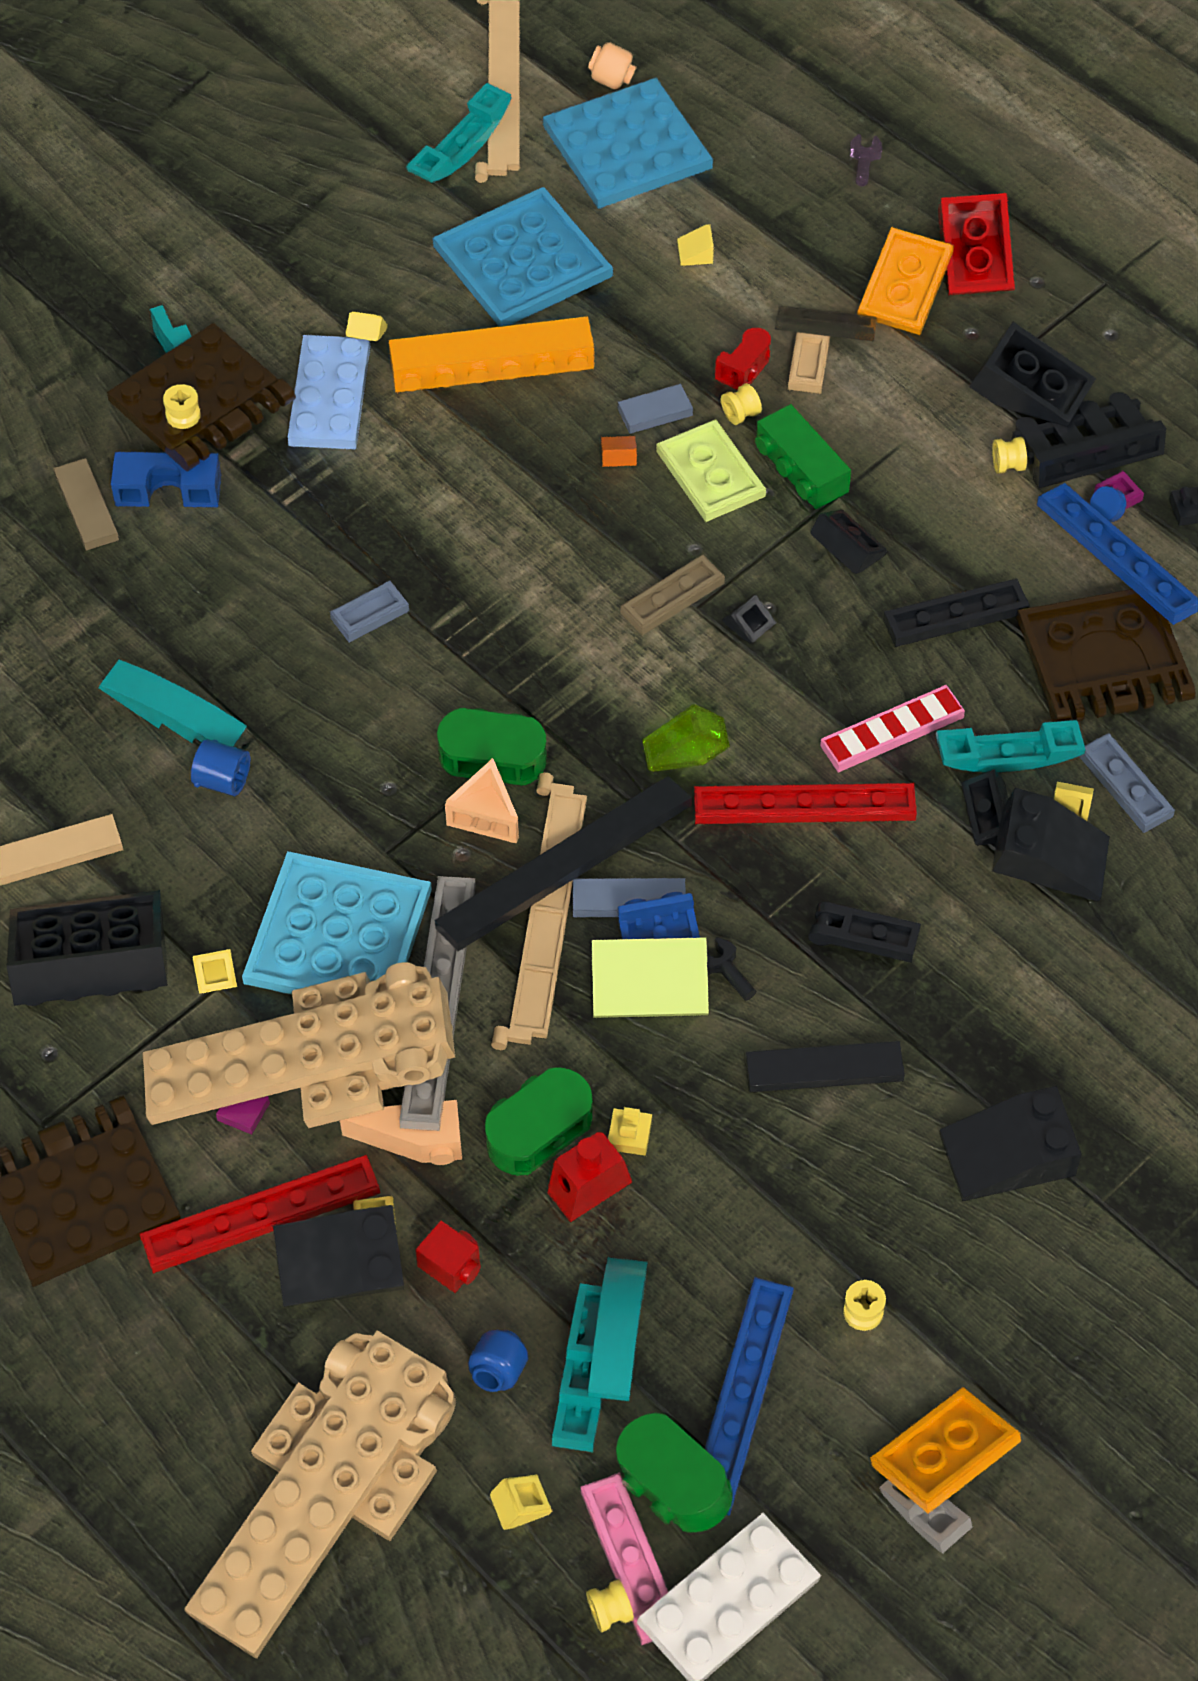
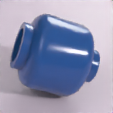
M490 1330L481 1336L468 1360L469 1371L474 1382L486 1391L508 1390L516 1384L528 1361V1351L515 1333L508 1330Z

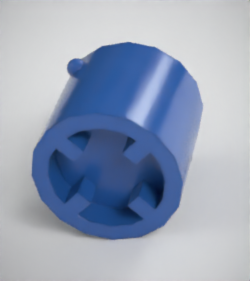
M205 739L197 749L193 760L191 782L196 788L204 787L235 797L242 791L250 768V753L243 749L219 743L216 739Z

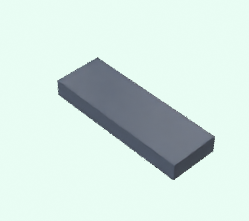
M1110 733L1085 745L1086 751L1083 755L1079 756L1080 759L1143 833L1174 816L1175 809Z
M685 878L574 879L573 917H618L617 908L629 900L645 899L650 901L661 899L663 895L671 892L686 894Z

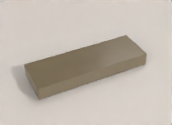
M81 459L53 468L56 480L85 550L118 541L117 530L87 459Z
M702 554L621 605L620 614L643 636L723 585L725 576Z

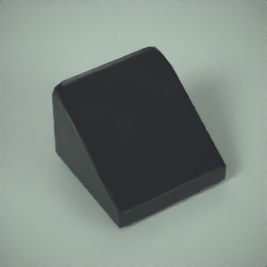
M756 595L745 600L722 619L729 628L749 644L753 643L777 623Z

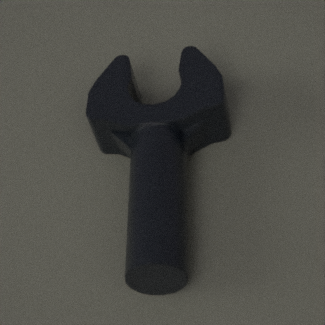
M716 937L715 948L722 956L713 958L707 951V975L721 973L745 1001L750 1000L756 994V990L733 964V960L736 958V947L730 941Z

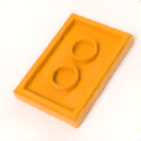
M891 227L859 306L858 317L921 335L952 256L953 245Z
M962 1387L870 1458L873 1468L929 1514L1019 1444L1021 1436L1017 1429Z

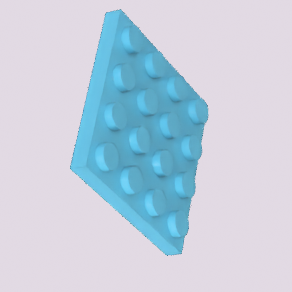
M287 851L242 975L243 984L292 995L293 990L366 972L371 982L386 974V970L391 965L403 962L408 963L431 894V882Z

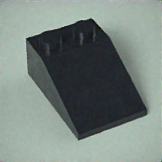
M1012 322L995 344L969 387L996 406L1067 426L1096 378L1021 326Z
M1014 788L1002 809L992 872L1099 902L1102 896L1110 836L1051 797Z
M1057 1086L1018 1094L946 1126L939 1131L962 1201L1076 1176L1082 1155Z
M393 1205L352 1210L273 1226L283 1307L404 1289Z

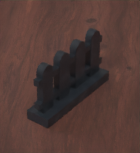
M1116 392L1110 395L1109 406L1100 408L1094 401H1083L1078 408V414L1073 416L1067 426L1050 421L1038 425L1032 418H1020L1016 421V429L1012 432V439L1023 437L1026 450L1028 451L1027 462L1029 465L1034 464L1033 481L1039 489L1164 455L1167 428L1161 420L1154 422L1150 419L1146 421L1139 411L1141 403L1137 398L1131 400L1126 393ZM1116 417L1122 427L1115 429L1108 418ZM1084 425L1091 436L1083 437L1077 427ZM1053 433L1059 444L1052 446L1045 435Z

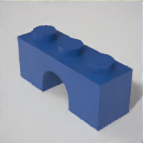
M115 452L111 478L115 506L150 507L152 493L162 486L171 485L181 489L184 507H218L222 476L218 453H210L206 460L201 461L199 459L200 464L189 471H185L165 452Z

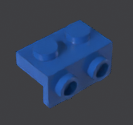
M671 892L663 895L661 899L650 901L633 899L617 908L622 939L700 938L694 912V900L691 893Z

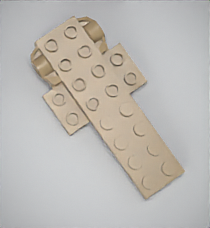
M405 962L396 963L386 970V974L371 982L366 972L293 990L294 1014L143 1052L146 1118L154 1125L300 1087L303 1120L308 1128L384 1110L382 1090L406 1085H417L426 1080L442 1076L447 1059L455 1058L453 1027L447 991L439 976L432 978L426 967L415 966Z
M376 1331L373 1336L355 1333L345 1340L339 1341L326 1360L324 1377L320 1383L318 1394L298 1383L252 1448L251 1453L255 1458L279 1473L184 1609L185 1612L257 1659L351 1518L391 1541L437 1472L436 1467L421 1458L420 1455L442 1433L455 1410L456 1400L454 1392L447 1385L446 1371L379 1331Z

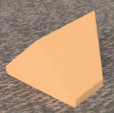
M492 758L447 799L445 804L446 825L517 843L519 838L518 816Z

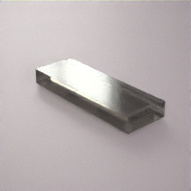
M779 306L775 330L874 342L878 318Z

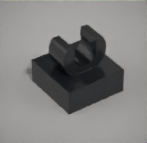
M1185 486L1180 490L1171 491L1169 501L1178 525L1198 523V487L1187 488Z

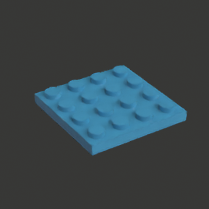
M657 78L543 117V127L598 209L713 168V158Z
M544 187L433 237V247L499 327L509 326L613 277V267Z

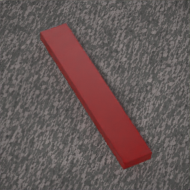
M914 783L694 786L695 824L916 821L917 816Z
M366 1154L142 1232L140 1237L153 1273L273 1232V1226L307 1220L350 1205L355 1200L367 1199L380 1194V1187Z

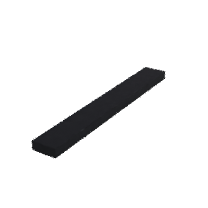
M669 776L665 777L435 920V929L459 952L691 806L692 797Z

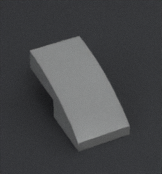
M889 1480L880 1486L881 1493L899 1514L942 1554L973 1528L970 1517L948 1499L928 1514Z

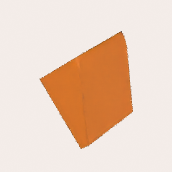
M635 436L601 437L603 467L637 466Z

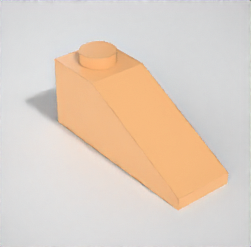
M457 1100L444 1101L440 1131L400 1128L399 1120L402 1105L385 1106L384 1110L340 1120L343 1136L422 1163L431 1162L435 1165H446L454 1160H462Z

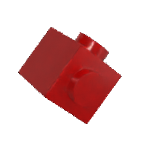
M440 1221L416 1248L417 1266L454 1293L463 1284L469 1285L480 1271L481 1265L477 1241L469 1233L463 1230L457 1232L443 1221Z

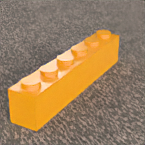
M588 316L389 340L395 393L594 369V344Z

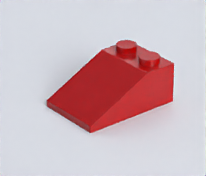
M1007 193L941 198L938 208L940 241L953 245V253L945 271L948 295L1015 290Z

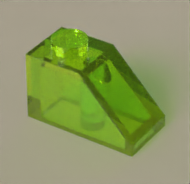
M696 704L691 705L642 739L647 766L651 771L704 765L730 747L724 717Z

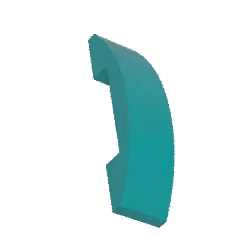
M486 83L467 102L469 113L435 149L426 145L406 166L407 171L429 182H435L458 170L479 151L492 135L512 99L511 94Z
M1077 720L1042 723L1040 731L974 736L972 728L936 731V739L943 765L973 772H988L993 769L996 772L1035 769L1083 755L1086 751Z
M609 1257L607 1259L596 1324L588 1397L629 1401L634 1356L648 1262Z

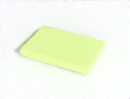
M716 419L656 444V452L705 522L766 497V488Z
M706 938L592 940L593 1018L697 1016L709 1014Z

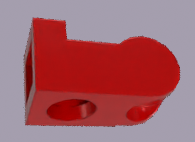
M750 328L743 333L742 342L731 355L722 351L716 358L715 380L736 390L743 384H751L770 359L769 346L771 344V335L769 332L762 328Z

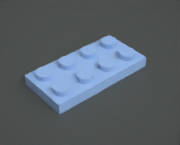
M303 335L294 392L296 399L293 400L288 431L289 446L337 449L357 448L370 353V340L351 337Z

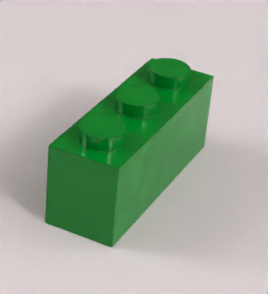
M792 404L758 421L757 437L755 438L758 450L762 455H767L771 459L779 474L784 478L787 477L795 486L798 495L803 500H807L815 510L849 492L851 469Z

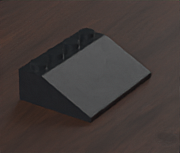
M160 890L10 909L6 967L14 1006L23 1004L36 1006L43 1002L62 999L75 1001L85 996L101 994L113 996L124 991H152L158 987L168 986Z

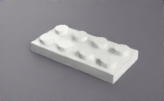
M762 1513L638 1618L637 1624L688 1681H704L819 1581L821 1575L770 1519Z

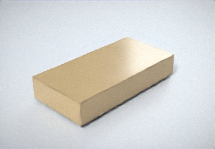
M797 332L788 390L821 394L830 336Z

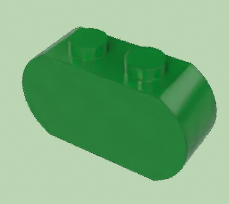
M459 708L447 714L438 726L439 760L443 769L451 776L471 778L492 758L503 783L521 786L530 784L538 779L539 775L545 770L547 763L546 734L542 725L532 717H525L517 713L488 712L480 708Z
M549 1068L540 1076L534 1075L527 1079L521 1089L510 1098L505 1097L496 1102L488 1113L485 1122L486 1148L493 1164L508 1174L518 1176L529 1175L587 1132L591 1127L593 1119L592 1091L587 1081L573 1070Z
M653 1413L643 1415L629 1423L622 1431L616 1447L617 1460L625 1475L621 1481L635 1497L640 1498L644 1495L652 1502L650 1505L651 1510L663 1523L669 1524L672 1521L684 1532H702L716 1526L724 1519L731 1507L733 1498L732 1486L727 1479L724 1466L666 1414Z

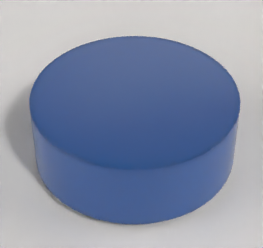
M1104 486L1094 492L1090 505L1108 521L1115 522L1122 517L1126 510V498L1119 489Z

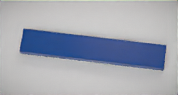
M1066 483L1038 496L1037 506L1171 624L1174 625L1198 612V598Z
M756 1277L752 1284L705 1446V1450L724 1466L727 1479L731 1483L733 1498L727 1513L729 1516L732 1511L794 1290L793 1287Z

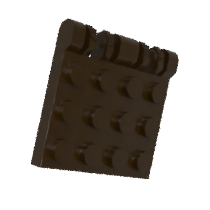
M214 322L107 392L109 402L185 471H189L200 464L199 459L204 461L209 457L210 452L206 444L201 441L202 439L206 438L212 445L222 449L227 443L225 437L232 442L252 429L251 421L256 425L261 423L264 417L261 410L255 405L259 402L266 410L274 414L279 410L280 405L285 407L296 399L293 389L282 378L277 379ZM178 384L191 386L198 395L200 419L194 426L186 429L172 427L168 423L165 414L164 393L170 387Z
M1133 589L1018 610L1017 621L1048 701L1049 713L1053 722L1071 721V714L1074 720L1083 721L1085 719V708L1081 697L1087 695L1090 696V704L1097 718L1106 715V703L1112 715L1137 711L1139 708L1138 698L1144 709L1154 706V695L1150 684L1158 682L1159 693L1165 705L1175 702V696L1178 702L1195 699L1194 683L1168 620ZM1135 686H1137L1138 697L1134 688ZM1103 692H1105L1106 703L1105 699L1103 698Z
M124 1095L109 1101L112 1113L119 1125L116 1128H113L103 1104L95 1107V1117L104 1133L90 1138L87 1124L80 1114L72 1117V1122L81 1140V1143L77 1145L73 1144L63 1121L38 1131L37 1133L47 1158L39 1159L30 1136L21 1139V1147L31 1164L19 1170L15 1167V1160L11 1151L6 1146L0 1148V1157L8 1173L3 1177L0 1173V1214L32 1287L141 1240L140 1233L181 1219L180 1213L138 1128Z

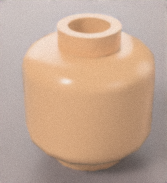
M610 42L605 43L603 47L597 46L588 65V69L591 70L592 79L613 90L619 89L623 82L629 85L636 67L631 65L633 55L630 51Z

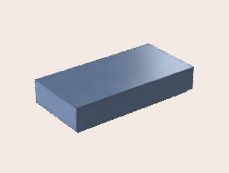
M681 384L618 402V411L629 434L693 416V407Z
M388 581L330 611V616L333 623L350 643L409 612V604L393 583Z

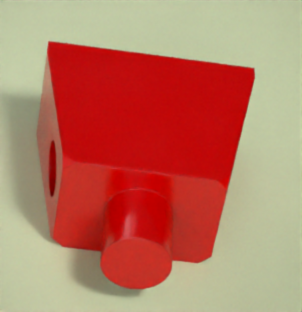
M597 1132L591 1137L582 1139L578 1145L554 1161L548 1194L567 1219L572 1222L631 1184L632 1179L623 1157L602 1132Z

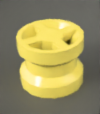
M743 384L738 387L737 392L729 391L721 396L723 411L733 425L744 422L747 416L755 417L762 411L759 396L750 384Z
M179 384L166 390L163 402L166 408L165 414L168 423L178 429L194 426L200 419V408L198 406L196 390L191 386Z
M1015 437L1009 442H1005L1003 439L993 440L992 456L997 474L1005 473L1007 469L1013 468L1016 471L1026 470L1027 452L1023 437Z
M868 1280L856 1281L850 1285L846 1291L843 1310L848 1324L857 1330L863 1331L877 1327L882 1321L886 1302L884 1290L875 1282Z
M619 1579L610 1582L608 1588L601 1591L595 1588L586 1591L590 1610L600 1632L609 1630L612 1623L618 1621L627 1623L634 1620L628 1596Z

